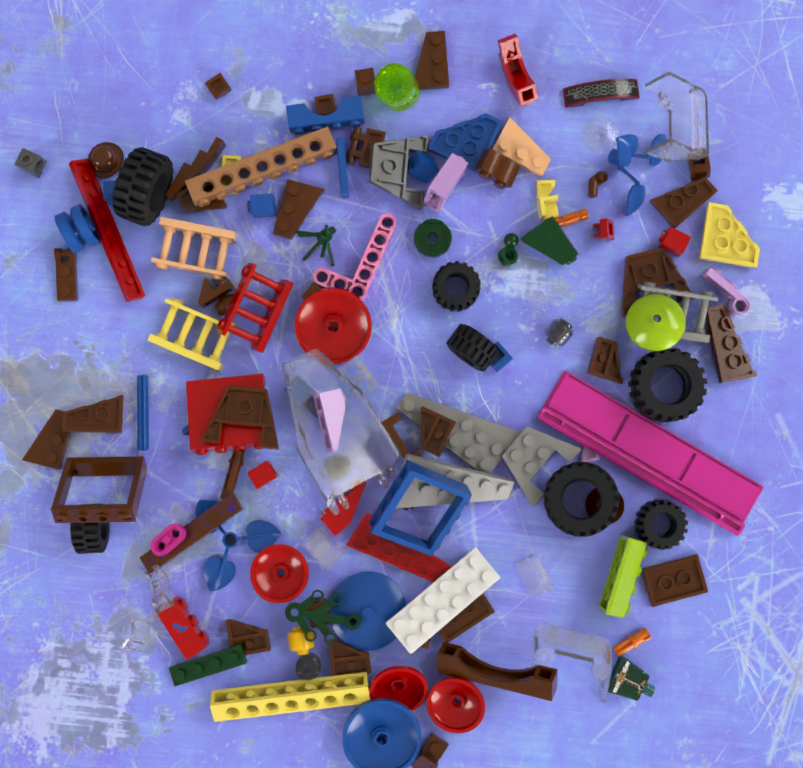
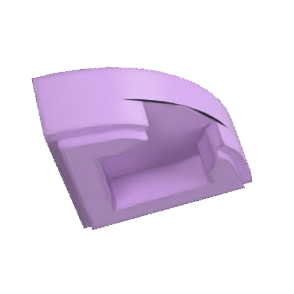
M587 447L583 448L580 462L590 463L600 460L597 453Z

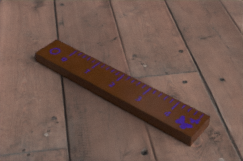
M231 493L184 526L186 529L184 541L169 554L156 556L149 550L139 558L147 572L152 574L244 509L236 495ZM179 531L175 532L177 537L179 536ZM164 543L161 544L162 549L165 548Z

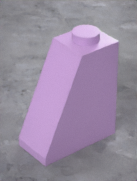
M452 153L428 187L423 204L438 214L467 168L468 162L463 157Z

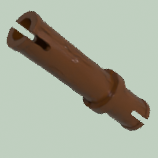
M233 450L231 459L228 461L229 468L220 495L221 499L234 493L241 466L244 465L245 451Z

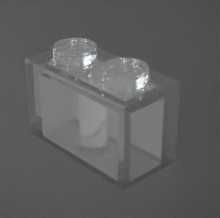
M318 526L301 545L329 571L345 555L343 551L345 547L338 540L334 542L330 538L332 534L324 526L322 528Z

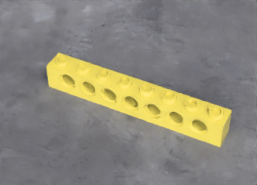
M367 672L212 690L210 708L214 722L358 705L370 700Z

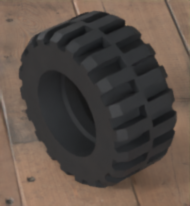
M144 147L135 148L133 152L128 154V157L123 162V166L119 170L118 178L115 181L116 185L113 189V210L118 217L141 226H148L156 221L168 199L165 194L173 181V163L168 156Z
M678 348L653 351L643 356L634 365L635 368L630 373L631 381H628V387H631L629 395L635 401L633 403L635 408H639L641 410L640 413L644 416H649V419L660 422L683 420L688 418L690 414H694L698 410L697 407L701 406L704 402L702 397L707 394L704 384H708L707 378H703L702 373H705L703 367L699 368L697 365L699 361L696 358L692 359L690 353L686 351L681 352V349ZM669 367L674 369L683 381V392L676 402L663 403L652 392L651 379L653 374L660 368Z
M572 462L560 467L548 480L543 496L547 516L553 524L564 533L577 537H587L602 532L612 523L619 508V492L614 479L606 470L589 462ZM576 481H587L593 484L600 494L599 508L593 515L586 518H578L571 515L563 504L564 491L570 484Z

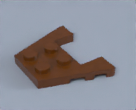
M664 247L625 257L622 316L627 315L632 304L637 301L635 293L644 291L637 288L638 284L644 285V281L656 283V287L672 284L675 290L691 292L687 282L677 271L676 265ZM675 295L677 303L682 302L683 296Z
M228 385L201 441L203 443L220 444L223 424L263 428L260 447L279 450L268 390Z

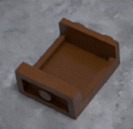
M397 412L381 423L402 457L405 458L406 454L410 453L393 425L402 420V417ZM419 449L418 451H416L415 453H413V454H411V455H415V456L421 457L420 454H421L423 451H422L421 449Z

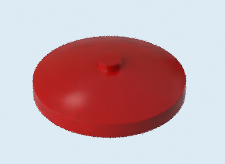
M328 287L313 292L302 302L296 314L295 334L301 348L309 356L323 363L339 364L352 360L364 350L371 336L372 321L367 306L356 294L343 288Z

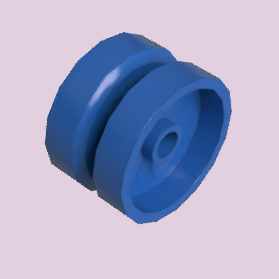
M81 204L70 208V215L63 211L54 216L60 234L73 253L76 254L84 250L85 243L93 246L100 242L94 223Z

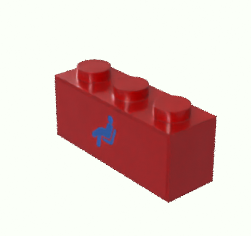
M178 595L155 610L185 659L188 660L205 649L210 643L208 642L209 637L207 633L199 628V621L194 614L191 615L188 611L187 602Z

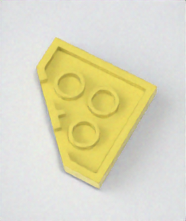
M709 202L706 207L699 259L757 268L760 248L756 242L754 243L751 240L747 230L740 221H737L728 205Z

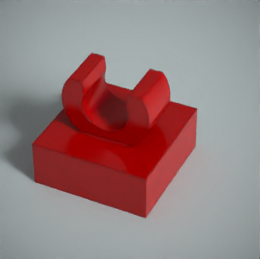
M604 218L600 219V224H593L594 228H600V233L594 234L593 237L597 239L602 238L606 241L614 240V222L612 220Z

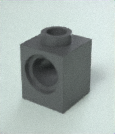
M22 148L14 165L22 171L40 178L47 161L40 155Z

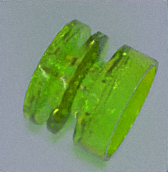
M397 63L388 64L381 68L376 75L374 82L375 91L378 97L390 109L404 111L411 108L418 100L420 93L419 84L411 71L404 65Z

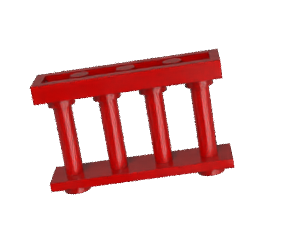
M248 263L241 271V280L224 318H221L218 322L217 333L226 336L227 331L250 341L252 344L251 349L263 353L294 283L285 279H281L279 282L273 281L255 272L256 264ZM251 278L274 289L273 299L269 300L248 290L247 286ZM243 296L266 306L268 309L266 315L260 317L239 307ZM235 313L259 324L258 333L253 335L232 325L231 322Z

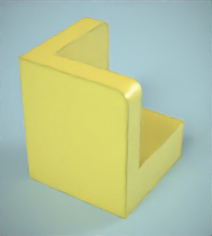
M558 195L539 197L536 202L539 221L547 220L552 215L554 218L559 217L557 208Z

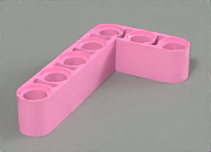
M389 213L383 214L380 217L353 280L328 269L319 268L313 275L315 283L321 288L335 287L338 281H343L345 283L343 289L351 292L357 288L361 289L363 294L359 298L364 301L396 229V218ZM385 220H390L393 225L386 228L382 223ZM378 237H383L385 243L377 245L375 240ZM371 254H375L378 257L375 262H369L367 258ZM364 271L370 273V277L367 280L360 278V274ZM320 274L328 276L325 282L317 280Z

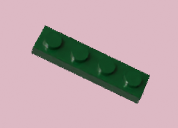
M241 643L169 667L174 686H178L247 663V659Z

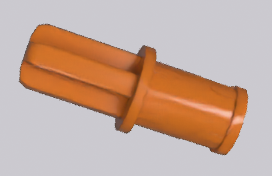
M644 627L631 636L628 635V638L615 645L613 650L617 656H621L633 648L637 649V646L651 639L650 633Z

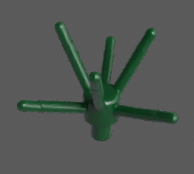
M325 225L324 229L320 232H296L298 237H316L318 240L302 258L303 261H306L322 244L320 257H324L327 248L331 266H335L329 243L332 240V235L336 232L335 227L331 226L328 228V225Z

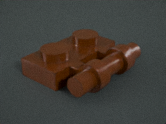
M355 126L350 136V149L347 150L346 154L348 157L347 164L354 165L355 159L358 158L360 159V167L370 168L372 144L384 142L386 132L367 128L366 135H362V128ZM359 142L364 143L362 151H357Z

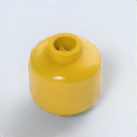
M300 626L291 628L292 631L288 633L290 650L297 652V655L308 654L309 649L315 646L314 641L309 642L305 639V633ZM313 632L307 633L309 639L314 638Z

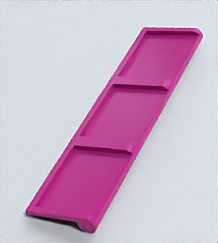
M565 370L544 406L539 410L537 419L736 536L742 533L745 527L744 521L763 489L762 485Z

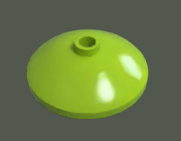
M650 294L641 297L632 304L626 316V330L629 337L637 346L648 351H663L674 346L681 339L686 325L685 315L680 305L670 297L660 294ZM655 316L659 317V318H660V321H659V322H655V321L653 320V317H655Z

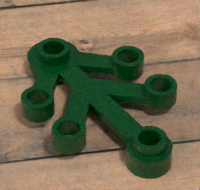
M321 590L313 591L312 595L302 603L293 602L286 607V618L290 622L298 623L305 633V639L309 642L316 639L317 633L315 630L310 629L304 618L314 621L323 634L325 643L328 645L336 642V635L330 632L323 621L345 624L351 630L359 628L361 624V619L357 614H350L346 617L325 613L334 605L342 603L343 596L340 593H334L331 599L314 611L305 609L315 601L319 602L323 599L324 594ZM315 592L321 593L319 600L314 598ZM339 595L341 597L340 602H334L333 597ZM292 609L298 610L297 616L291 614ZM351 618H355L357 620V624L352 626L350 625L349 620ZM308 632L314 633L313 639L307 637ZM328 635H332L334 637L333 642L327 641Z

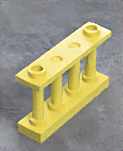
M172 298V300L165 299L164 302L171 305V308L160 333H157L156 336L150 334L147 341L221 372L224 365L219 363L221 360L219 357L230 332L227 331L226 336L220 335L214 352L209 358L202 356V349L213 323L218 325L219 320L183 306V302L176 298ZM178 309L189 314L178 339L172 343L167 341V334ZM197 316L206 320L195 348L192 347V350L184 348L186 345L184 342Z

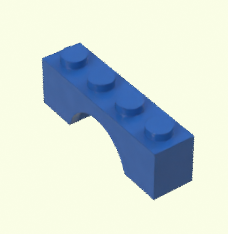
M361 96L342 98L338 109L329 115L314 114L307 108L305 103L286 106L290 133L295 135H302L306 131L314 132L327 126L332 130H339L343 128L342 126L359 127L365 123Z

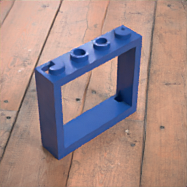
M407 460L369 520L371 533L432 556L440 548L444 537L449 534L455 520L459 519L465 505L470 502L472 495L468 485ZM414 478L456 495L427 541L385 525Z

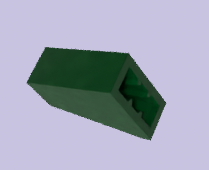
M553 215L520 238L522 242L561 265L565 263L570 265L577 260L578 251Z

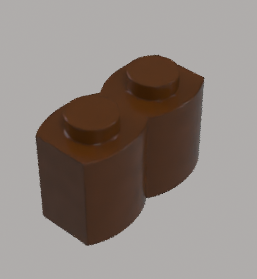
M489 148L484 149L475 170L481 178L485 180L490 179L494 182V186L504 189L512 186L520 166L505 158L499 152Z

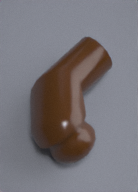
M597 172L589 179L588 197L598 196V187L608 180L606 172Z
M234 294L224 295L216 303L215 310L218 315H225L226 308Z

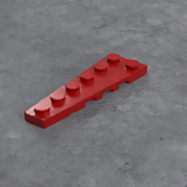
M367 512L346 544L348 547L378 558L431 582L437 580L452 567L435 555L424 554L371 533L369 520L372 515Z

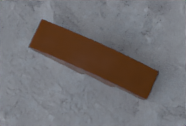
M216 137L207 153L200 149L192 165L183 163L165 194L169 200L174 201L177 198L175 194L187 188L185 180L204 174L211 168L226 147L222 139Z

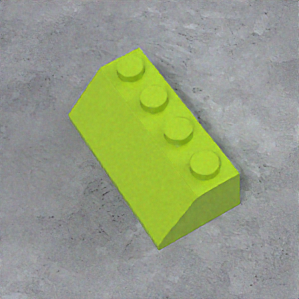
M620 535L598 609L603 613L624 618L625 614H628L630 610L629 600L636 590L635 580L642 571L640 564L642 558H645L647 555V543Z

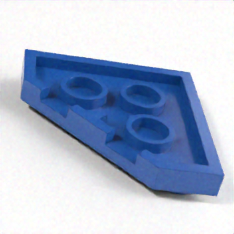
M485 113L472 120L455 124L450 128L438 130L433 136L428 151L446 159L452 153L461 156L468 162L467 168L477 172L475 169L484 149L492 147L503 121Z

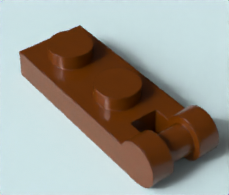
M69 247L67 250L55 248L57 301H78L77 256ZM63 257H68L69 262H63Z

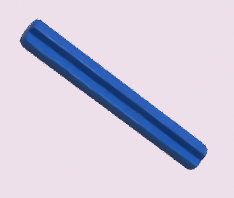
M147 375L137 376V449L139 451H147L149 449Z

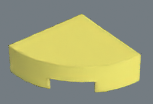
M556 180L536 181L537 200L539 197L551 194Z

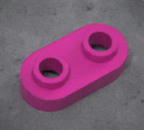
M181 524L169 525L152 540L150 546L152 553L156 556L169 554L184 541L186 537L185 527ZM176 530L179 531L178 537L175 535ZM162 543L165 544L164 549L161 548Z

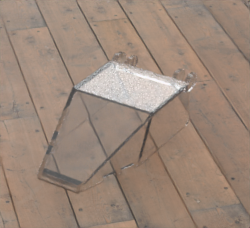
M318 349L283 363L297 451L331 512L335 515L339 514V508L334 498L338 497L342 507L345 510L348 509L350 506L344 493L378 476L381 485L385 489L388 488L389 482L384 472L387 471L392 482H394L397 477L394 465L401 456L363 390L358 385L355 386L348 379L349 377L344 373L342 374L335 367V364ZM341 388L346 397V408L338 448L336 451L326 452L313 395Z

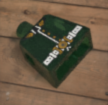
M623 655L618 656L604 686L610 693L636 701L639 700L642 693L652 697L655 691V686L647 683L649 675Z

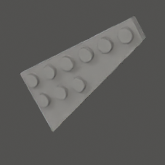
M408 392L396 406L399 411L420 427L422 424V406L455 421L456 424L445 446L477 471L489 474L502 459L501 454L520 433V431Z
M406 454L401 466L402 469L406 461L409 460L468 485L472 495L470 502L507 500L515 483L510 478L411 454ZM414 478L395 509L451 504L456 495Z

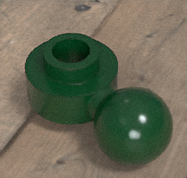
M509 233L504 237V244L506 246L498 252V259L504 266H510L516 263L518 259V254L514 247L518 245L519 238L514 233Z

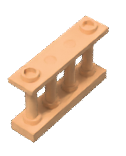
M160 217L159 224L164 228L165 236L160 259L151 257V262L156 265V268L167 270L170 267L210 275L212 279L222 281L223 278L229 279V274L223 272L228 245L231 242L237 243L238 234L235 231ZM175 231H181L184 235L178 263L167 261L172 236ZM194 234L201 235L203 239L197 266L186 264L191 238L194 237ZM213 238L220 239L221 242L215 270L204 268L210 240L212 241Z

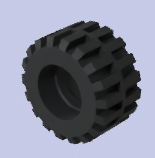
M455 261V263L448 262L447 265L441 266L440 270L436 272L432 284L433 296L436 298V302L441 304L442 308H447L452 312L454 310L459 312L463 309H468L475 303L480 293L481 281L478 278L479 274L474 271L472 266H467L465 262L463 264L459 263V261ZM460 277L465 280L468 286L467 292L460 297L449 295L445 290V283L449 278Z
M460 324L446 342L448 348L457 357L474 369L483 372L486 371L499 353L496 346L487 337L465 324Z
M665 500L649 501L646 503L647 505H642L640 507L641 511L636 513L638 518L634 521V524L637 525L635 531L639 533L638 537L647 545L660 550L672 549V546H678L680 544L679 541L685 539L683 534L688 532V529H685L688 521L685 520L687 516L681 511L682 508ZM659 513H665L670 519V528L662 536L656 535L652 530V520Z
M80 504V505H99V504ZM109 522L70 523L71 541L76 553H103L106 550L110 533Z

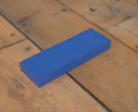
M344 137L336 139L341 197L349 198Z

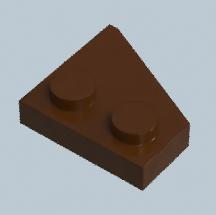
M600 336L597 337L586 373L623 384V378H621L619 369L621 364L618 357L617 342Z
M422 406L421 449L440 457L456 422Z

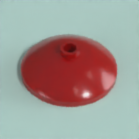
M275 544L266 547L257 554L251 565L250 579L254 590L264 600L272 603H287L297 598L304 591L309 579V568L306 559L296 548L285 544ZM278 569H283L284 575H279Z
M393 666L382 670L372 679L369 695L370 699L390 698L397 700L413 711L425 701L428 695V684L420 671L409 666Z
M459 677L444 678L435 683L428 693L426 701L428 714L432 721L445 731L451 733L469 732L476 728L484 717V697L479 688L466 679Z

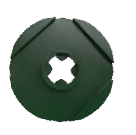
M427 219L415 230L414 244L418 252L426 257L435 258L444 255L451 245V231L441 220ZM432 233L435 234V237H438V240L434 243L427 239Z

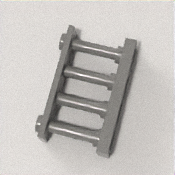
M645 281L644 285L638 284L637 288L644 290V296L650 295L652 292L664 293L663 295L670 298L671 295L683 296L680 307L684 312L685 321L690 297L702 299L696 328L692 331L686 330L685 327L681 339L709 343L710 335L705 333L704 324L709 300L718 302V297L714 296L713 292L701 290V293L662 288L656 287V283Z

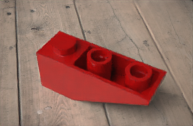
M358 480L351 486L353 491L348 495L344 492L336 499L338 504L333 508L329 505L321 512L324 515L320 518L334 536H337L351 523L367 483L365 480L363 482Z

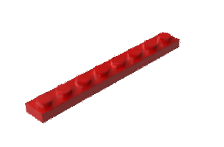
M89 159L72 160L69 163V167L125 301L130 302L143 299L146 295L108 204L103 200V192Z

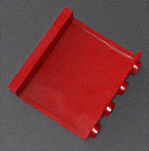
M263 373L186 381L190 450L193 453H196V455H207L209 451L226 453L228 449L245 451L247 447L264 449L260 447L263 428L223 424L220 444L203 443L201 441L228 385L265 389L266 378Z

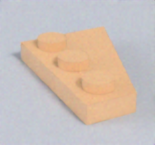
M509 117L493 150L522 168L542 177L551 158Z

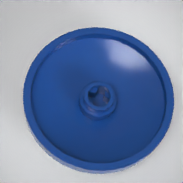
M373 571L355 573L343 580L334 592L340 593L343 596V601L341 604L330 608L329 614L346 617L350 614H357L361 619V624L359 628L351 630L345 624L331 622L338 637L349 646L360 650H376L393 642L397 637L386 625V622L406 606L404 594L396 582L382 573ZM335 595L333 597L334 602H340L341 597ZM351 618L349 620L350 625H356L357 620Z
M375 698L360 704L348 716L343 728L344 752L355 768H408L416 759L421 747V729L415 714L405 704L390 698Z

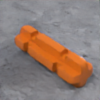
M582 209L578 212L575 211L563 215L561 218L556 217L555 219L561 227L562 225L567 226L576 223L579 220H586L589 215L586 209Z

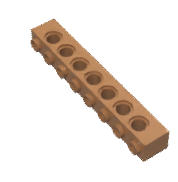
M327 126L185 180L195 207H204L210 204L212 200L225 199L230 193L243 192L246 190V187L251 185L259 186L264 183V180L269 178L274 180L285 172L292 173L297 171L303 165L311 166L317 162L316 160L322 158L329 159L334 156L337 147ZM318 145L320 150L312 151L310 147ZM301 152L303 155L300 158H295L293 154ZM282 158L285 160V163L278 165L275 161ZM260 165H265L267 170L260 172L257 168ZM248 172L250 175L243 179L240 177V174ZM224 179L232 180L229 185L222 184ZM208 185L214 187L211 192H205L204 188Z

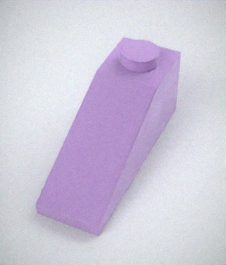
M341 388L313 395L326 452L336 451L338 448L346 408V397Z

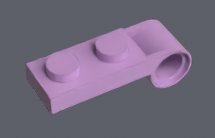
M708 268L702 272L700 276L729 299L727 311L731 315H741L749 311V300L736 289L737 286L732 281L725 280L719 270ZM737 301L741 304L740 311L735 307Z

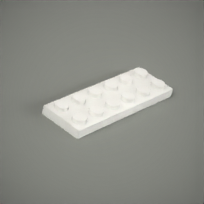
M475 547L390 618L386 625L406 650L412 654L501 577Z

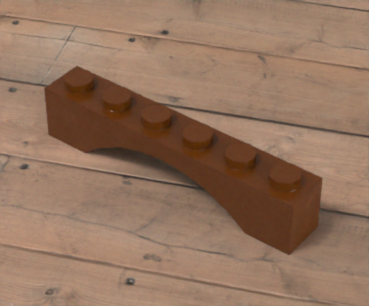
M446 642L442 644L437 653V670L441 674L463 678L548 701L553 700L557 690L558 669L542 665L525 669L500 668L476 658L462 646Z

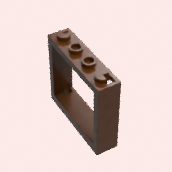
M144 456L66 458L51 507L55 523L136 522L147 473ZM134 475L127 504L65 505L73 476Z

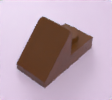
M205 277L198 303L202 308H205L236 288L230 280H222L216 284V288H213L210 281Z
M432 732L411 764V767L437 768L438 761L449 746V743Z

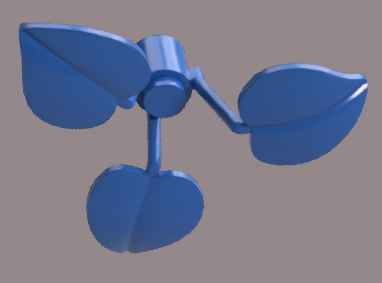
M626 134L615 138L617 149L614 148L610 151L608 162L617 165L618 170L635 182V185L631 187L628 193L625 216L631 215L642 205L645 198V186L640 185V182L625 170L624 167L629 166L632 157L650 158L651 166L658 165L663 160L667 150V137L664 134H659L653 139L650 146V154L648 155L634 154L638 148V137L636 135Z
M199 500L196 506V517L218 502ZM256 520L246 526L248 536L238 537L233 532L226 533L219 526L218 529L224 535L222 542L226 548L223 559L211 557L203 566V577L209 591H217L224 588L234 578L236 572L235 565L231 561H226L229 549L237 546L238 541L248 539L249 548L259 553L266 547L274 545L281 535L280 530L269 522Z

